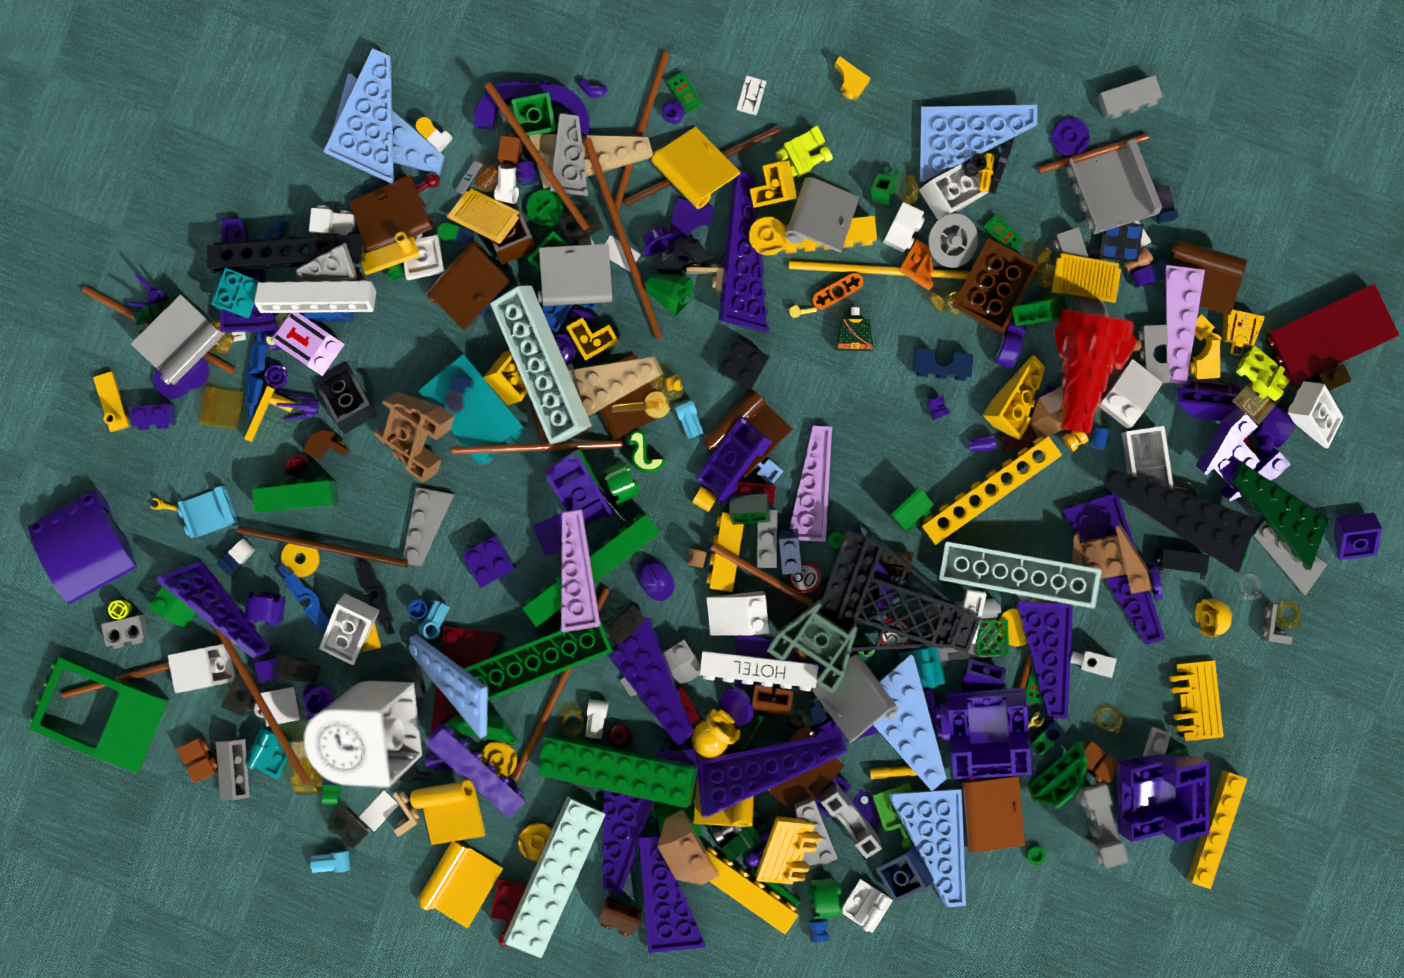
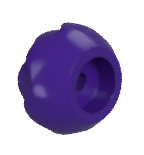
M669 100L662 107V116L670 124L679 123L685 115L684 107L680 101Z
M271 365L264 374V380L271 388H281L288 381V372L282 365Z

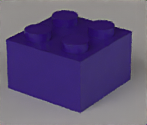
M496 535L462 554L480 588L489 585L516 569L501 540Z

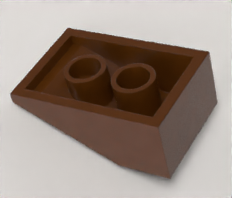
M499 201L519 211L517 215L519 219L503 241L499 244L491 240L500 263L503 265L534 252L536 247L517 203L511 204Z
M606 897L597 922H600V925L604 928L611 929L613 927L618 929V933L624 936H629V934L634 936L641 922L642 910Z

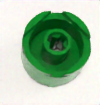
M622 461L600 471L601 475L605 474L603 481L612 499H617L616 505L638 496L637 492L640 490L636 479H631L630 473L632 471L629 464Z
M833 877L810 880L809 883L812 885L809 886L810 906L815 908L816 912L812 913L813 918L838 917L839 914H843L842 903L839 902L838 895L841 894L840 883H837Z

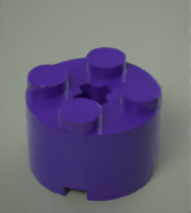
M247 592L244 615L246 622L257 623L259 620L265 621L266 625H277V622L279 623L284 620L286 596L281 597V594L272 592H259V595H254V592Z

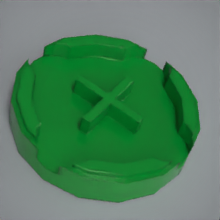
M550 189L537 190L527 200V215L531 222L537 226L544 228L552 227L563 217V200L556 192L550 191Z

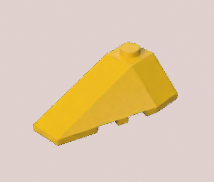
M1032 355L997 393L983 414L985 419L994 428L1019 440L1030 423L1031 418L1028 416L1031 407L1035 405L1034 395L1040 387L1045 370L1044 365L1035 355Z

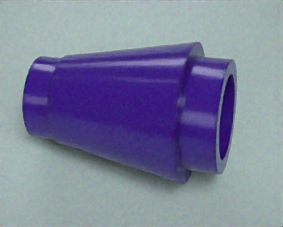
M988 432L968 440L970 452L993 451L992 449L997 448L994 433L989 434Z

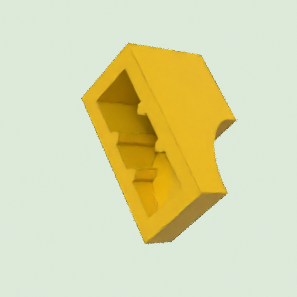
M839 56L834 67L839 71L843 79L842 94L847 99L856 101L869 84L871 78Z
M1215 336L1207 337L1206 345L1202 352L1192 357L1189 371L1196 379L1220 378V340Z

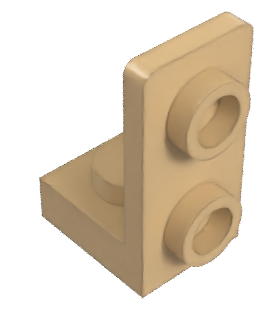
M691 264L690 267H686V274H716V277L713 276V288H716V293H721L724 268H720V265L711 264L709 268H703L700 264Z
M397 790L393 793V796L409 818L407 820L405 817L396 824L398 827L394 832L399 837L420 822L418 819L420 816L416 809H411L407 803L409 799L406 794Z

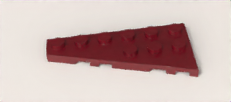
M444 626L441 653L461 668H465L490 658L502 633ZM436 686L431 731L440 722L444 724L459 714L438 686Z

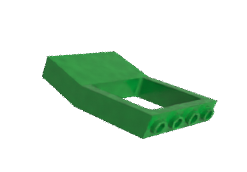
M61 655L58 659L55 658L51 665L52 675L51 677L47 676L43 685L46 688L44 694H40L36 701V705H38L36 713L32 712L28 723H31L29 729L89 756L138 773L169 699L121 681L66 656ZM64 669H68L118 691V698L98 745L89 743L44 722V717Z

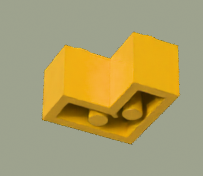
M790 161L764 165L766 185L750 189L754 208L797 199Z
M581 318L566 327L586 362L619 344L610 325L592 334L585 320Z
M511 351L503 352L483 378L507 405L520 402L528 393L523 379L519 375L520 372Z

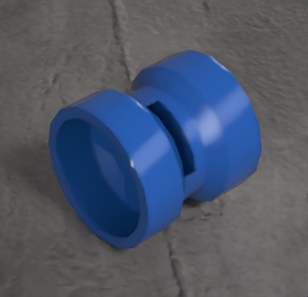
M423 599L414 600L408 606L409 615L415 619L426 617L430 609L429 604Z
M827 919L808 921L812 932L810 934L811 942L829 940V934L826 932L828 926Z

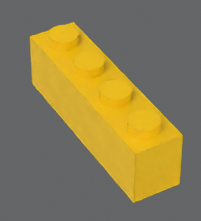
M722 512V516H718L716 527H720L719 535L714 536L713 543L739 556L744 524L732 525L729 513ZM717 553L711 554L710 565H713L712 573L708 572L706 584H710L711 589L733 592L737 565Z

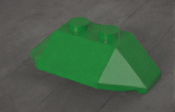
M488 711L486 736L482 738L518 745L517 738L504 718L499 717V713ZM460 713L443 724L444 726L449 725L456 733L479 737Z
M1077 742L1028 785L1032 801L1059 808L1085 786L1088 769L1087 757L1082 742Z

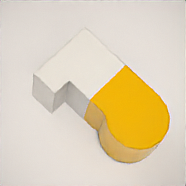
M421 117L416 122V129L420 135L439 152L453 139L446 130L441 134L427 117Z

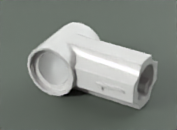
M508 163L500 164L498 166V184L495 188L494 198L497 201L515 204L519 196V189L516 187V167Z
M589 699L586 737L602 738L608 701Z

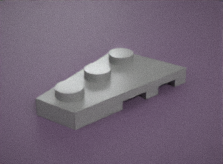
M346 242L299 266L296 270L300 282H341L344 280L355 281L357 279Z

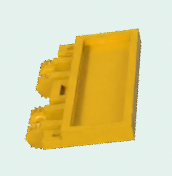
M1215 660L1176 664L1177 672H1185V674L1169 676V681L1186 680V686L1173 687L1170 690L1171 693L1187 692V694H1179L1181 711L1189 710V713L1174 714L1173 717L1176 720L1190 718V725L1175 726V731L1191 730V732L1184 733V741L1223 737Z
M777 816L755 874L756 881L792 885L794 881H805V872L809 871L810 866L808 863L802 862L804 853L815 852L818 845L814 842L818 843L821 839L819 833L813 832L815 823L806 822L805 819Z

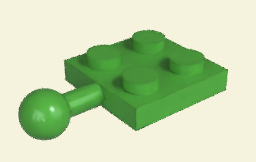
M909 783L872 795L884 832L900 828L903 837L901 842L903 850H907L914 845L889 798V794L912 792Z

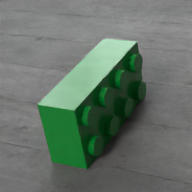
M327 477L315 478V482H311L308 479L296 480V484H292V482H278L277 486L274 487L273 484L257 485V489H252L254 512L257 513L339 504L337 483Z

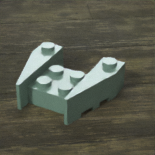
M819 599L781 628L769 644L767 651L783 662L794 646L825 666L817 677L816 683L833 694L844 678L857 631V623L855 622L849 631L843 629L818 612L822 605V600Z

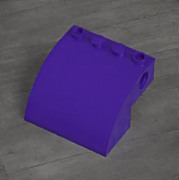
M96 489L28 526L33 546L45 572L68 604L79 600L137 568L128 539L116 528L108 501Z
M1025 688L947 693L953 779L1031 775V751Z
M1148 755L1117 762L1118 835L1125 837L1131 842L1164 834L1172 840L1180 842L1209 834V761L1183 755Z

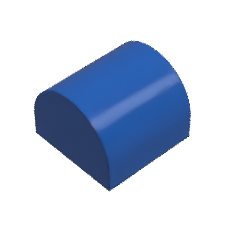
M1093 427L1089 446L1103 450L1106 446L1109 430Z

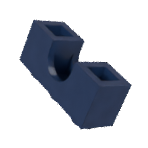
M916 348L913 356L912 373H916L917 377H928L929 374L935 375L936 379H947V376L955 377V381H966V378L969 379L972 374L974 354L954 352L951 363L948 366H940L935 361V350Z

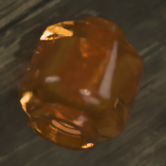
M484 164L475 175V185L482 192L484 190L492 192L498 184V167L495 164Z

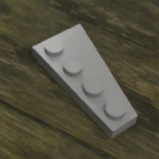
M560 113L552 172L566 193L588 196L579 116ZM550 184V191L556 192L552 184Z
M416 488L403 559L408 560V564L423 565L451 501L455 496L454 494Z
M1262 520L1252 534L1267 554L1274 559L1278 567L1285 572L1289 580L1296 585L1300 593L1305 596L1327 564L1316 557L1312 569L1305 570L1301 560L1298 557H1294L1291 553L1292 549L1287 543H1283L1265 520Z
M813 797L796 803V818L815 823L813 832H817L821 836L820 842H814L818 845L815 852H805L802 862L808 863L810 866L809 870L836 860L837 856Z

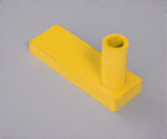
M399 232L395 235L397 243L366 253V262H361L364 273L369 275L419 257L420 253L415 238H407L405 233Z
M114 372L93 377L105 414L104 422L108 424L110 432L130 427Z
M267 386L244 439L253 442L269 404L276 406V403L295 402L275 394L276 389ZM279 407L288 412H291L293 409L289 407Z

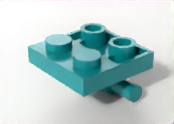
M224 268L211 305L219 310L224 309L248 319L254 306L257 285L262 282Z
M925 647L899 653L901 662L910 654L914 657L922 688H934L937 685L946 683L937 647Z
M262 727L247 754L246 767L250 769L256 768L278 780L289 758L274 732ZM287 740L294 751L297 744Z

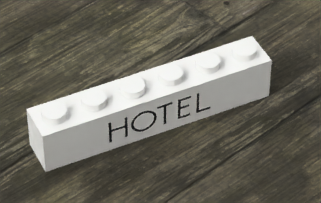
M702 651L700 675H703V679L715 680V677L723 678L722 681L734 682V679L742 680L743 684L753 685V681L761 682V686L772 687L774 683L780 684V688L792 689V686H800L799 690L811 691V688H816L818 664L787 660L783 662L778 659Z

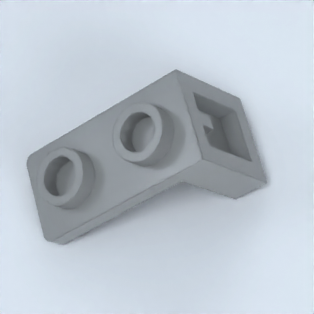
M1268 603L1264 610L1266 623L1262 627L1263 640L1292 644L1293 637L1286 636L1287 632L1275 630L1274 633L1277 603Z

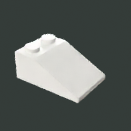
M964 163L932 179L919 189L937 220L944 215L960 211L989 193L988 191H979V173L975 177H967L962 170Z
M1132 359L1097 405L1124 427L1130 428L1145 411L1163 382Z
M1303 381L1288 411L1294 424L1324 448H1329L1343 419L1325 384Z
M764 591L706 597L710 635H756L769 633Z
M344 594L335 606L319 649L354 666L380 610Z

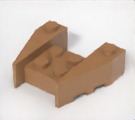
M396 392L382 402V404L390 408L387 424L375 431L374 435L383 445L386 443L394 451L392 455L404 462L406 465L404 468L410 474L424 483L438 473L442 460L424 447L427 434L435 440L446 434L451 429L454 415L439 405Z
M1120 523L1116 525V535L1081 542L1079 532L1075 533L1072 554L1073 565L1102 570L1101 579L1127 574L1132 594L1151 590L1152 583L1148 567Z

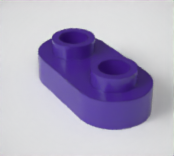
M940 703V707H936L937 719H941V726H938V738H942L943 741H950L948 703Z

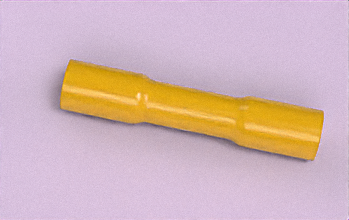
M910 766L869 768L871 780L897 776H918Z

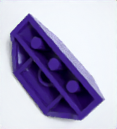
M1192 379L1178 386V405L1192 418L1222 421L1236 407L1240 409L1233 400L1243 389L1228 382Z

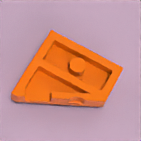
M917 239L898 270L928 290L933 286V282H931L933 257L929 246Z

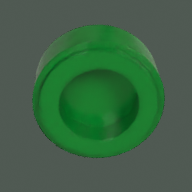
M1032 845L1026 851V858L1031 864L1040 865L1046 859V852L1042 847Z

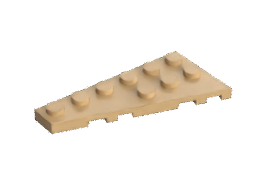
M557 134L529 136L552 171ZM581 135L586 177L595 175L584 144V140L589 138L592 140L603 172L653 157L648 137ZM537 164L543 187L548 189L551 183Z
M655 356L568 370L575 387L578 386L582 403L588 417L664 374Z

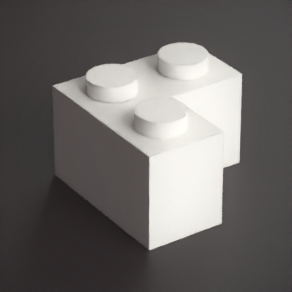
M903 202L883 243L903 253L906 248L910 249L914 242V238H911L914 231L918 232L925 220L922 217L924 212Z
M318 205L317 208H311L309 231L313 235L325 237L332 233L347 235L349 232H355L356 220L352 212L340 211V213H334L328 206Z

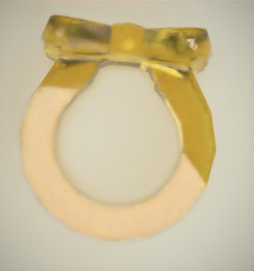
M1286 602L1279 606L1277 617L1281 622L1280 628L1301 626V623H1298L1301 611L1296 604ZM1287 606L1293 607L1296 611V617L1292 623H1287L1282 616V611Z
M581 708L562 711V716H564L562 727L566 733L577 735L583 731L585 720L581 715ZM575 714L580 719L581 725L578 729L571 730L566 726L569 715Z
M1110 708L1102 709L1097 714V725L1104 731L1114 730L1115 733H1118L1124 715H1119ZM1105 712H1111L1118 720L1117 725L1111 727L1103 726L1100 721L1101 715Z

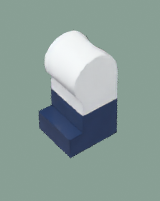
M243 538L223 558H220L216 564L227 575H233L252 555L255 549Z

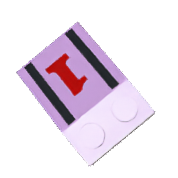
M298 312L289 313L270 340L322 376L344 346L337 338L309 319L304 318Z

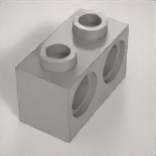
M144 615L101 624L106 647L112 646L113 649L125 647L124 643L131 642L132 645L143 643V639L149 637ZM134 625L138 628V634L136 636L133 635L131 632V629ZM114 630H117L120 634L118 640L113 638Z

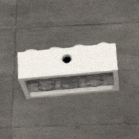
M1161 426L1121 433L1127 474L1174 489L1165 427Z

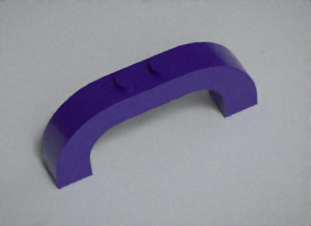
M530 80L507 82L495 86V89L505 103L511 102V99L549 92L551 104L563 107L569 115L579 116L581 135H590V120L587 109L582 100L571 90L562 86L551 85L550 82L546 81L534 84ZM488 91L483 95L476 107L474 117L476 129L495 130L496 115L499 107Z

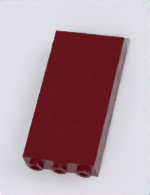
M1375 284L1265 334L1268 347L1274 351L1275 362L1278 366L1285 368L1283 375L1290 380V386L1400 336Z

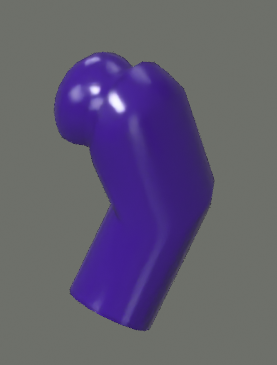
M586 79L579 83L581 89L590 98H601L607 93V87L603 84L592 86Z
M579 308L571 309V313L568 315L573 321H577L580 317L592 325L597 319V316L589 311Z

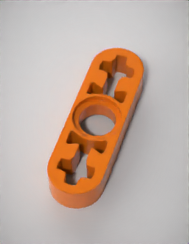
M851 273L817 292L812 299L813 306L818 310H823L858 291L863 285L862 276L858 273ZM852 277L854 279H859V282L857 283L858 286L855 287V285H851L850 287H848L850 291L847 292V289L842 282L845 281V284L847 285L851 282ZM835 286H840L843 289V294L840 297H836L832 293V289ZM826 291H829L833 301H830V298L824 301L825 305L817 304L818 296L824 298L828 295Z

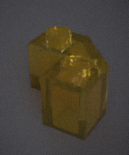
M305 741L291 742L294 753L310 779V782L303 785L293 767V777L290 778L291 787L296 795L319 794L320 787L323 785V778L307 756ZM288 758L289 766H293Z

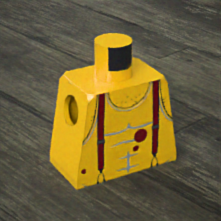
M1233 309L1231 315L1223 313L1222 340L1232 344L1231 355L1241 356L1243 346L1250 347L1254 345L1265 316Z

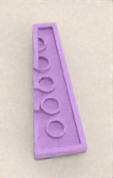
M1165 265V325H1167L1168 334L1166 363H1169L1171 383L1185 384L1187 382L1205 273L1203 269Z
M812 426L789 528H798L799 540L826 542L832 427Z
M582 510L562 513V632L601 626Z

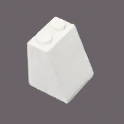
M223 644L168 655L175 693L236 681L232 659Z

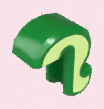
M641 430L632 431L629 435L628 443L630 446L636 445L631 454L633 466L644 473L660 471L665 466L666 459L647 460L646 434Z

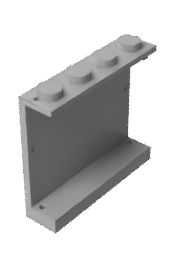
M1135 139L1129 140L1125 148L1074 163L1073 159H1069L1066 172L1068 177L1073 180V191L1075 195L1079 196L1080 209L1082 212H1085L1087 227L1092 229L1093 235L1160 213L1162 208L1161 202Z

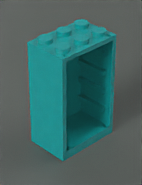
M464 354L419 390L427 402L439 405L454 415L450 430L463 446L506 445L512 439H519L524 434L523 430L526 429ZM453 375L473 380V389L467 388L465 395L453 391L450 392ZM495 453L470 454L479 464H488L495 458L493 456Z

